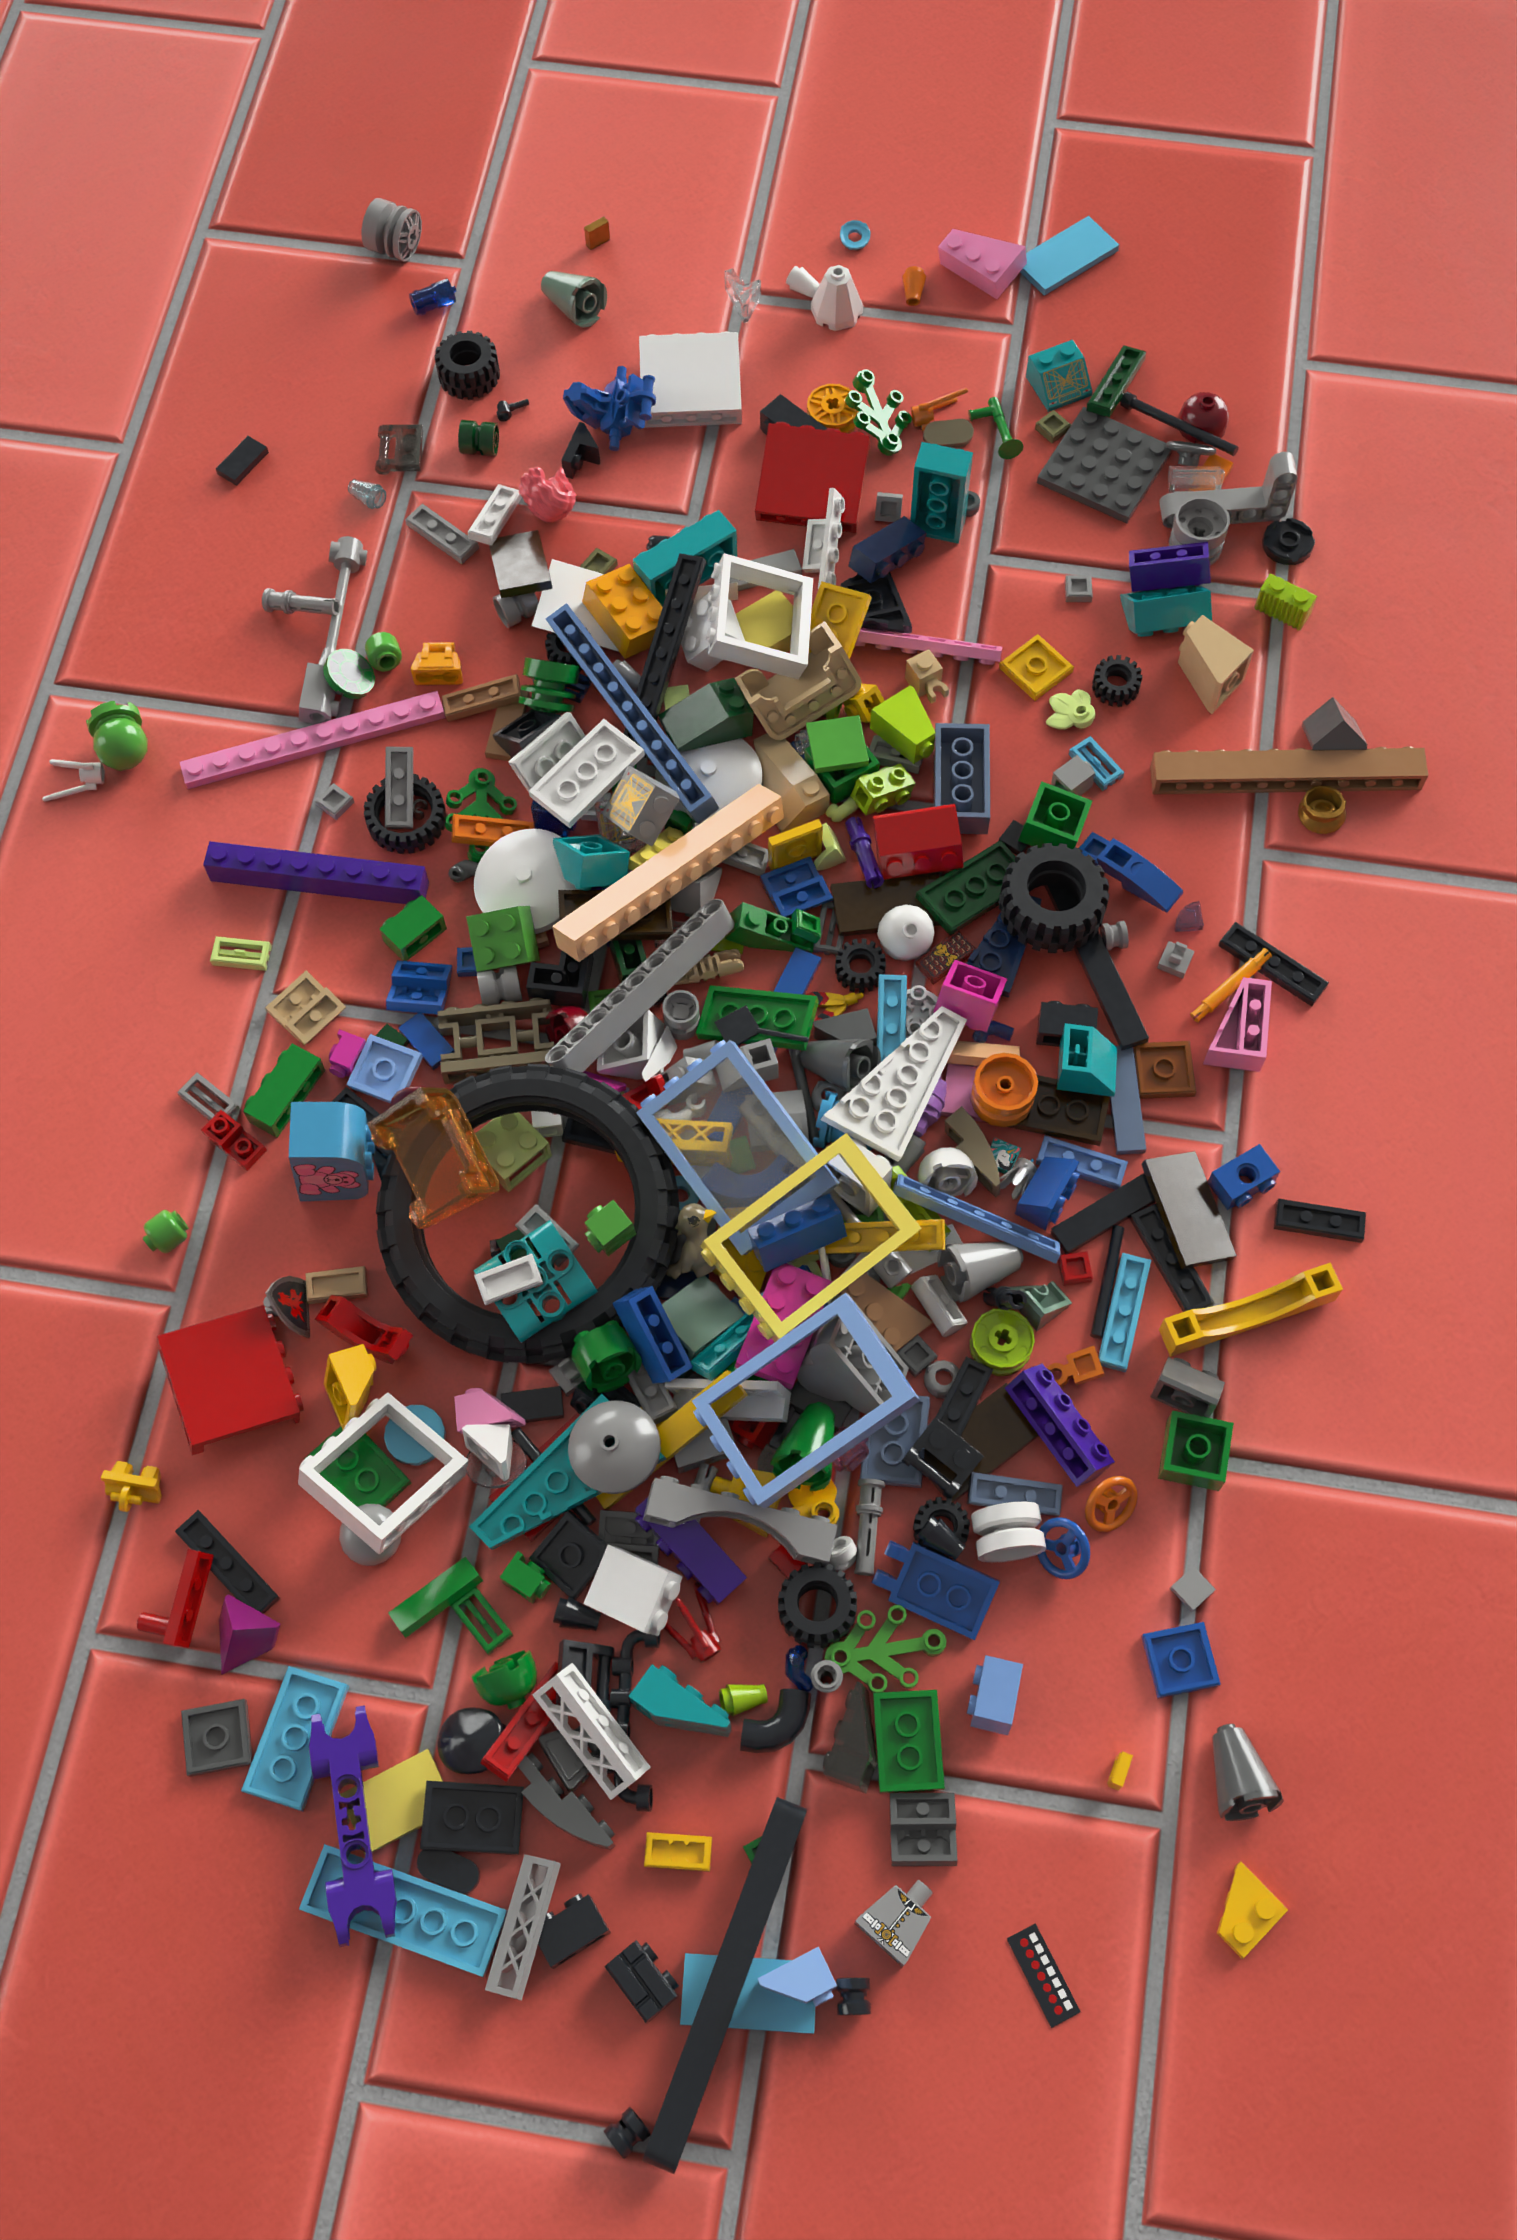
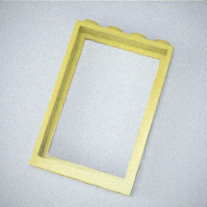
M845 1133L702 1242L700 1247L703 1249L701 1255L711 1267L715 1265L722 1275L719 1277L724 1286L729 1291L734 1289L741 1298L738 1302L742 1309L748 1315L753 1314L760 1324L757 1327L767 1340L772 1338L776 1342L922 1228L849 1135ZM839 1154L894 1224L898 1232L781 1322L721 1243Z

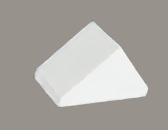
M510 1424L464 1426L462 1431L466 1448L504 1482L508 1480L513 1449Z

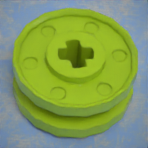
M992 1309L982 1314L975 1322L969 1342L970 1354L973 1360L992 1368V1375H1012L1020 1371L1029 1361L1035 1343L1034 1331L1028 1320L1017 1311ZM1000 1338L1006 1340L1004 1346L997 1343Z

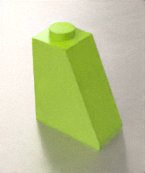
M911 685L872 709L870 729L909 761L915 764L932 754L936 732L914 687Z

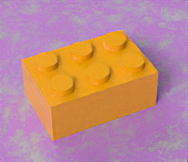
M627 564L586 582L582 603L622 656L626 659L649 649L663 607L632 566Z

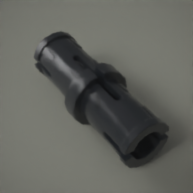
M1007 1286L989 1287L986 1291L990 1293H983V1300L986 1305L996 1306L1001 1310H1009L1011 1308L1022 1309L1024 1306L1019 1303L1026 1304L1027 1297L1023 1291L1010 1290L1011 1288Z

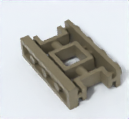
M533 998L525 1002L505 1001L498 1005L477 1004L471 1008L449 1007L444 1011H438L440 1034L442 1036H454L455 1053L441 1054V1074L444 1083H458L472 1075L476 1077L490 1072V1069L509 1065L511 1067L528 1066V1064L548 1065L545 1061V1056L555 1044L554 1042L541 1043L539 1025L550 1024V1018L546 1019L547 1014L552 1011L550 999ZM532 1019L533 1029L517 1031L516 1020ZM476 1025V1036L461 1037L460 1026ZM510 1029L511 1047L484 1048V1031ZM534 1041L535 1052L519 1054L518 1042ZM477 1047L478 1058L463 1060V1048Z

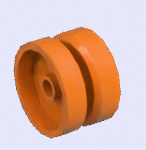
M1004 1052L989 1056L981 1062L975 1073L970 1097L973 1110L980 1119L993 1126L1008 1127L1023 1121L1032 1110L1037 1093L1038 1078L1036 1071L1027 1060L1017 1054Z

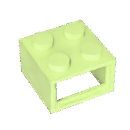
M519 1112L492 1119L467 1140L471 1154L508 1192L552 1156L549 1142ZM539 1152L542 1153V1155L538 1159H536L532 1164H530L514 1179H512L511 1181L509 1180L510 1176H512L516 1171H518L534 1156H536Z

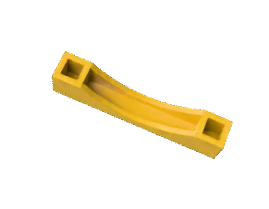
M1330 1262L1304 1271L1278 1285L1251 1296L1213 1307L1191 1309L1164 1318L1159 1332L1171 1357L1333 1302L1340 1295L1343 1288Z

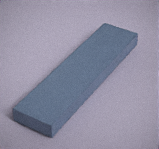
M1116 1046L1115 1096H1110L1109 1098L1116 1155L1145 1153L1146 1142L1133 1047L1121 1051L1120 1046Z

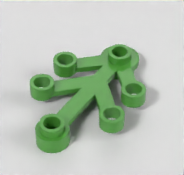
M893 1605L888 1610L886 1621L869 1646L855 1648L865 1631L871 1630L876 1621L875 1615L871 1611L863 1610L858 1614L856 1625L845 1641L835 1642L827 1648L825 1660L837 1663L843 1674L850 1672L868 1685L872 1693L884 1692L887 1688V1679L883 1674H872L858 1663L860 1661H873L897 1678L902 1687L912 1689L918 1683L919 1676L917 1671L913 1668H904L889 1656L923 1651L928 1656H938L943 1653L946 1647V1637L938 1629H929L919 1638L886 1643L897 1626L905 1622L907 1616L904 1607ZM895 1610L900 1611L903 1615V1618L899 1621L891 1617V1613ZM862 1616H869L872 1619V1623L868 1626L862 1625L860 1622ZM936 1636L940 1640V1644L933 1647L929 1645L928 1638ZM838 1652L845 1653L847 1656L846 1661L843 1663L837 1662L834 1657L835 1654ZM911 1673L914 1675L915 1681L907 1684L903 1680V1675ZM873 1679H881L884 1686L881 1689H875L871 1684Z

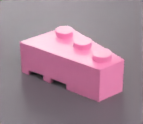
M952 229L938 246L941 265L995 299L999 298L1027 264L1025 246Z
M1243 977L1203 1062L1204 1065L1260 1072L1267 1055L1272 981Z

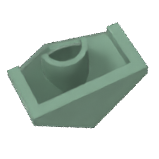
M1051 1281L1048 1285L1010 1287V1290H1021L1026 1294L1027 1302L1026 1304L1019 1303L1024 1306L1019 1311L1036 1331L1072 1304L1054 1281Z

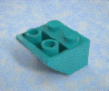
M1065 1023L1059 1048L1057 1090L1114 1097L1117 1047L1094 1027Z

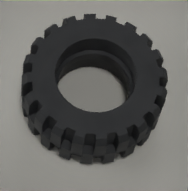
M1052 843L1042 844V848L1033 846L1027 849L1026 854L1024 852L1018 854L1014 862L1010 863L1006 869L999 898L1000 917L1005 925L1008 924L1007 931L1012 936L1017 935L1018 942L1026 946L1028 943L1033 946V950L1037 951L1047 949L1048 953H1057L1059 949H1062L1063 952L1073 951L1074 945L1077 948L1085 945L1087 940L1092 939L1097 934L1098 928L1101 927L1109 900L1108 880L1104 877L1105 872L1100 865L1095 866L1096 860L1089 854L1084 856L1082 854L1083 851L1076 847L1073 850L1067 848V844L1059 843V846H1052ZM1044 885L1059 886L1069 891L1076 898L1078 905L1066 911L1047 910L1036 904L1030 897L1029 892Z

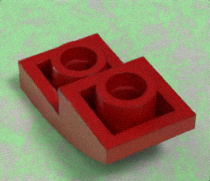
M222 1110L201 1129L202 1133L246 1171L267 1151L262 1143L247 1133L237 1121Z

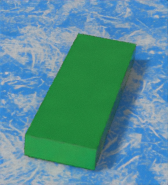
M465 1556L388 1612V1614L406 1638L483 1582V1580Z

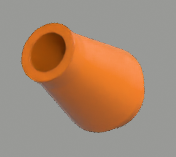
M911 266L905 270L902 279L906 304L917 306L920 304L926 275L922 268Z

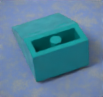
M652 1664L629 1695L632 1706L659 1726L728 1737L732 1732L730 1719L728 1718L729 1714L716 1704L709 1707L704 1703L703 1695L689 1684L685 1688L682 1687L676 1680L677 1676L663 1665L658 1669Z

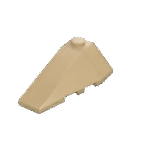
M768 733L754 739L755 751L762 767L763 786L782 797L784 819L776 823L780 832L783 833L825 814L829 807L830 794L817 774H815L786 739H772Z

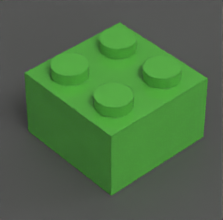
M516 906L466 916L477 972L540 961L530 906Z

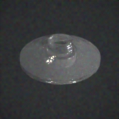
M513 1440L510 1476L505 1482L471 1451H469L466 1457L469 1460L466 1470L469 1478L475 1484L491 1489L502 1488L512 1484L525 1471L527 1465L526 1453L515 1440Z

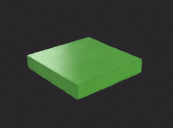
M859 715L806 723L815 774L869 766V758Z

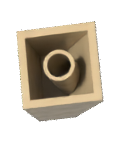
M1202 615L1195 623L1191 621L1183 632L1185 638L1179 647L1181 652L1178 664L1207 711L1213 714L1244 681L1254 650Z

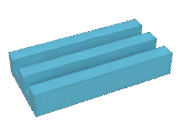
M1091 736L1069 750L1071 758L1078 755L1083 761L1090 763L1095 772L1094 782L1102 791L1107 789L1109 784L1113 785L1117 779L1120 780L1124 777L1125 772ZM1086 746H1088L1092 750V752L1106 765V767L1113 773L1112 775L1101 765V762L1085 748Z

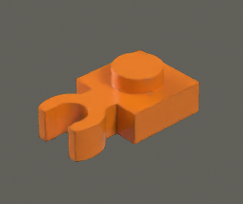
M1095 1346L1066 1355L1068 1364L1053 1363L1047 1367L1052 1373L1055 1371L1062 1372V1377L1055 1380L1060 1387L1065 1386L1071 1378H1074L1076 1385H1080L1105 1376Z

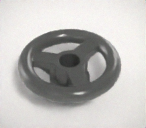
M1168 441L1166 443L1168 449L1178 452V464L1198 467L1199 456L1216 454V449L1208 445L1183 441Z

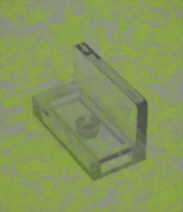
M1169 466V493L1219 490L1222 488L1225 471L1220 469V467Z

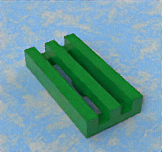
M474 1587L450 1605L488 1655L493 1653L495 1648L504 1644L503 1642L506 1639H510L513 1636V1633L477 1587ZM474 1595L503 1631L501 1635L498 1636L469 1598ZM463 1603L492 1638L493 1641L490 1644L485 1641L460 1609Z

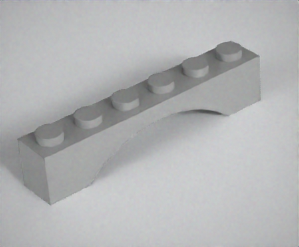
M661 1476L660 1479L655 1478L651 1484L643 1517L644 1521L674 1528L685 1522L704 1517L739 1519L753 1524L772 1535L785 1547L794 1560L810 1564L821 1562V1566L824 1567L830 1562L837 1525L829 1523L830 1519L819 1515H812L811 1518L800 1516L798 1510L782 1507L781 1510L770 1508L769 1506L763 1508L758 1506L757 1503L752 1505L750 1502L739 1500L740 1496L735 1493L721 1492L720 1495L709 1492V1488L704 1485L691 1484V1487L681 1485L678 1479L670 1476Z

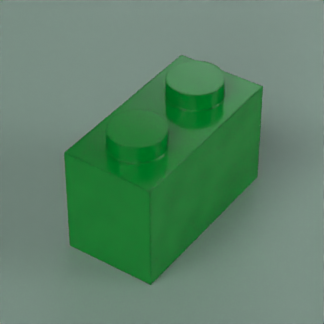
M422 895L416 900L408 902L401 912L394 917L388 918L382 927L379 928L384 943L402 961H408L447 929L443 915Z

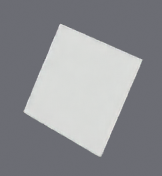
M552 559L549 574L553 588L542 591L532 626L554 632L546 618L567 603L599 646L619 651L582 603L586 582L604 574Z

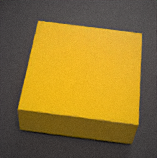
M1122 1751L1116 1756L1107 1782L1108 1787L1118 1791L1123 1787L1133 1755Z

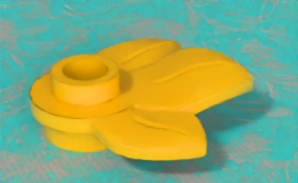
M830 1480L828 1486L818 1491H810L811 1486L801 1485L800 1489L794 1488L788 1492L789 1500L793 1505L792 1509L798 1510L800 1516L811 1518L812 1515H818L821 1510H827L830 1513L828 1517L830 1519L829 1523L836 1524L838 1522L839 1508L835 1503L837 1488L832 1480Z

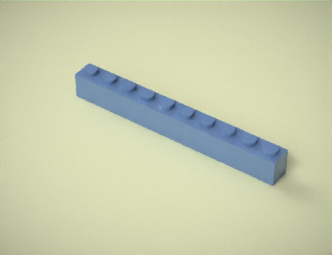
M567 603L548 616L546 621L637 744L644 749V753L669 787L677 792L681 803L696 823L699 824L717 811L719 806L569 605Z

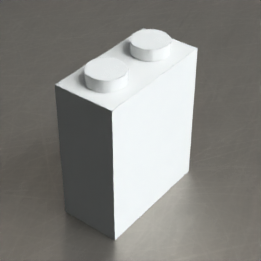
M608 1544L583 1604L643 1633L659 1636L660 1631L667 1623L671 1604L679 1594L680 1582L683 1576L625 1549Z

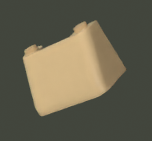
M825 621L810 631L809 648L812 652L808 654V665L799 679L776 674L767 680L764 674L757 669L747 670L735 678L749 705L772 739L782 740L806 726V723L814 721L854 696L861 688L860 676Z

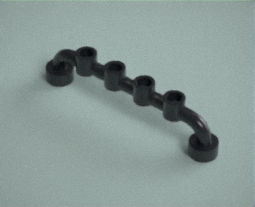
M634 1630L624 1639L620 1657H613L612 1675L619 1676V1688L611 1689V1708H617V1723L629 1739L630 1709L632 1706L629 1695L632 1692L631 1682L634 1672L633 1649L637 1643L642 1641L645 1642L646 1648H659L661 1631L659 1636ZM607 1768V1774H614V1786L617 1787L623 1780L615 1770ZM638 1784L637 1791L627 1787L618 1794L619 1798L626 1803L636 1805L637 1811L651 1812L653 1805L652 1785Z

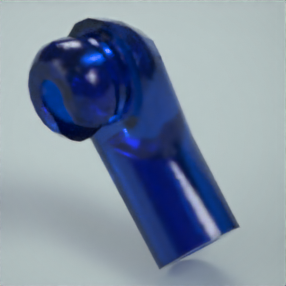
M992 1020L987 1032L974 1030L972 1039L979 1043H985L988 1036L995 1035L1010 1041L1015 1028Z

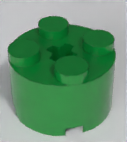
M609 1321L604 1326L597 1327L590 1332H580L574 1338L575 1346L573 1347L571 1358L586 1386L591 1391L592 1388H597L599 1393H605L618 1389L630 1381L628 1375L633 1370L637 1374L641 1367V1356L626 1330L617 1321Z

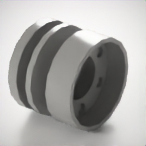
M375 198L368 206L363 218L361 229L363 246L379 254L386 253L391 258H397L403 262L408 261L415 253L420 241L422 231L420 213L415 209H408L403 205L397 206L394 202Z
M1194 497L1184 501L1176 511L1169 538V546L1208 542L1211 566L1219 559L1228 532L1230 518L1226 508L1218 501L1208 497Z

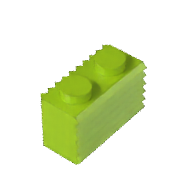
M1270 573L1260 588L1255 610L1269 614V617L1273 616L1274 619L1283 621V624L1292 625V628H1297L1298 631L1302 629L1311 615L1317 596Z

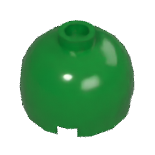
M523 1650L494 1661L495 1665L489 1668V1672L483 1667L471 1676L474 1686L483 1700L494 1706L507 1705L509 1709H513L524 1704L526 1701L525 1696L533 1690L537 1682V1668L530 1650L527 1652Z

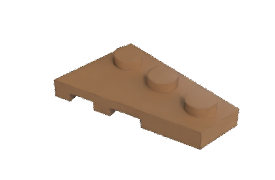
M866 1273L838 1294L843 1295L846 1293L850 1295L895 1352L933 1323Z

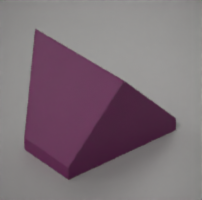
M229 1594L224 1598L219 1618L221 1675L272 1650L281 1625Z

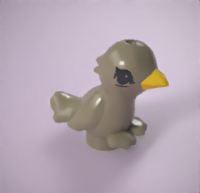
M697 1203L687 1204L681 1209L675 1228L679 1230L677 1235L684 1234L686 1240L682 1246L680 1259L675 1264L669 1265L666 1273L667 1276L677 1279L681 1274L693 1270L696 1277L699 1278L716 1268L715 1265L711 1267L701 1255L703 1249L700 1245L708 1238L707 1228L709 1222L717 1212L706 1210Z

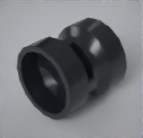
M870 1978L836 1979V1989L840 1993V1997H843V2000L837 2004V2015L871 2014V2003L868 2000H864V1997L867 1996V1992L870 1990Z
M631 2107L622 2113V2118L618 2123H611L603 2130L609 2141L624 2159L633 2152V2146L637 2142H644L651 2135L645 2124Z

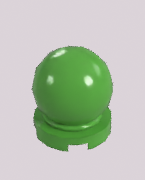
M109 701L93 708L90 711L92 716L89 720H86L90 735L93 737V749L100 762L119 771L136 767L142 762L148 751V739L141 727L142 718L138 707L131 702H127L126 706L116 705L115 701Z

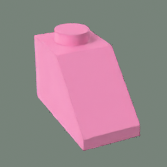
M471 1388L466 1390L465 1394L454 1396L457 1432L463 1434L462 1428L466 1425L510 1424L511 1429L526 1425L523 1417L495 1396L485 1392L482 1388Z

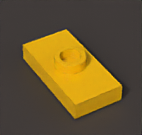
M647 1832L644 1867L710 1872L712 1837Z

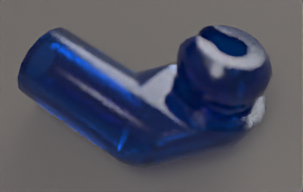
M796 1645L786 1653L785 1674L799 1690L810 1692L814 1685L811 1678L804 1672V1661L808 1657V1652L803 1646Z

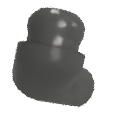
M463 860L449 869V877L455 882H461L475 876L479 863Z

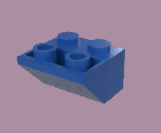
M1044 1157L1017 1203L1015 1215L1045 1231L1050 1222L1056 1224L1063 1211L1062 1207L1066 1199L1070 1200L1077 1187L1076 1183L1080 1177V1174L1076 1172L1079 1161L1067 1158Z

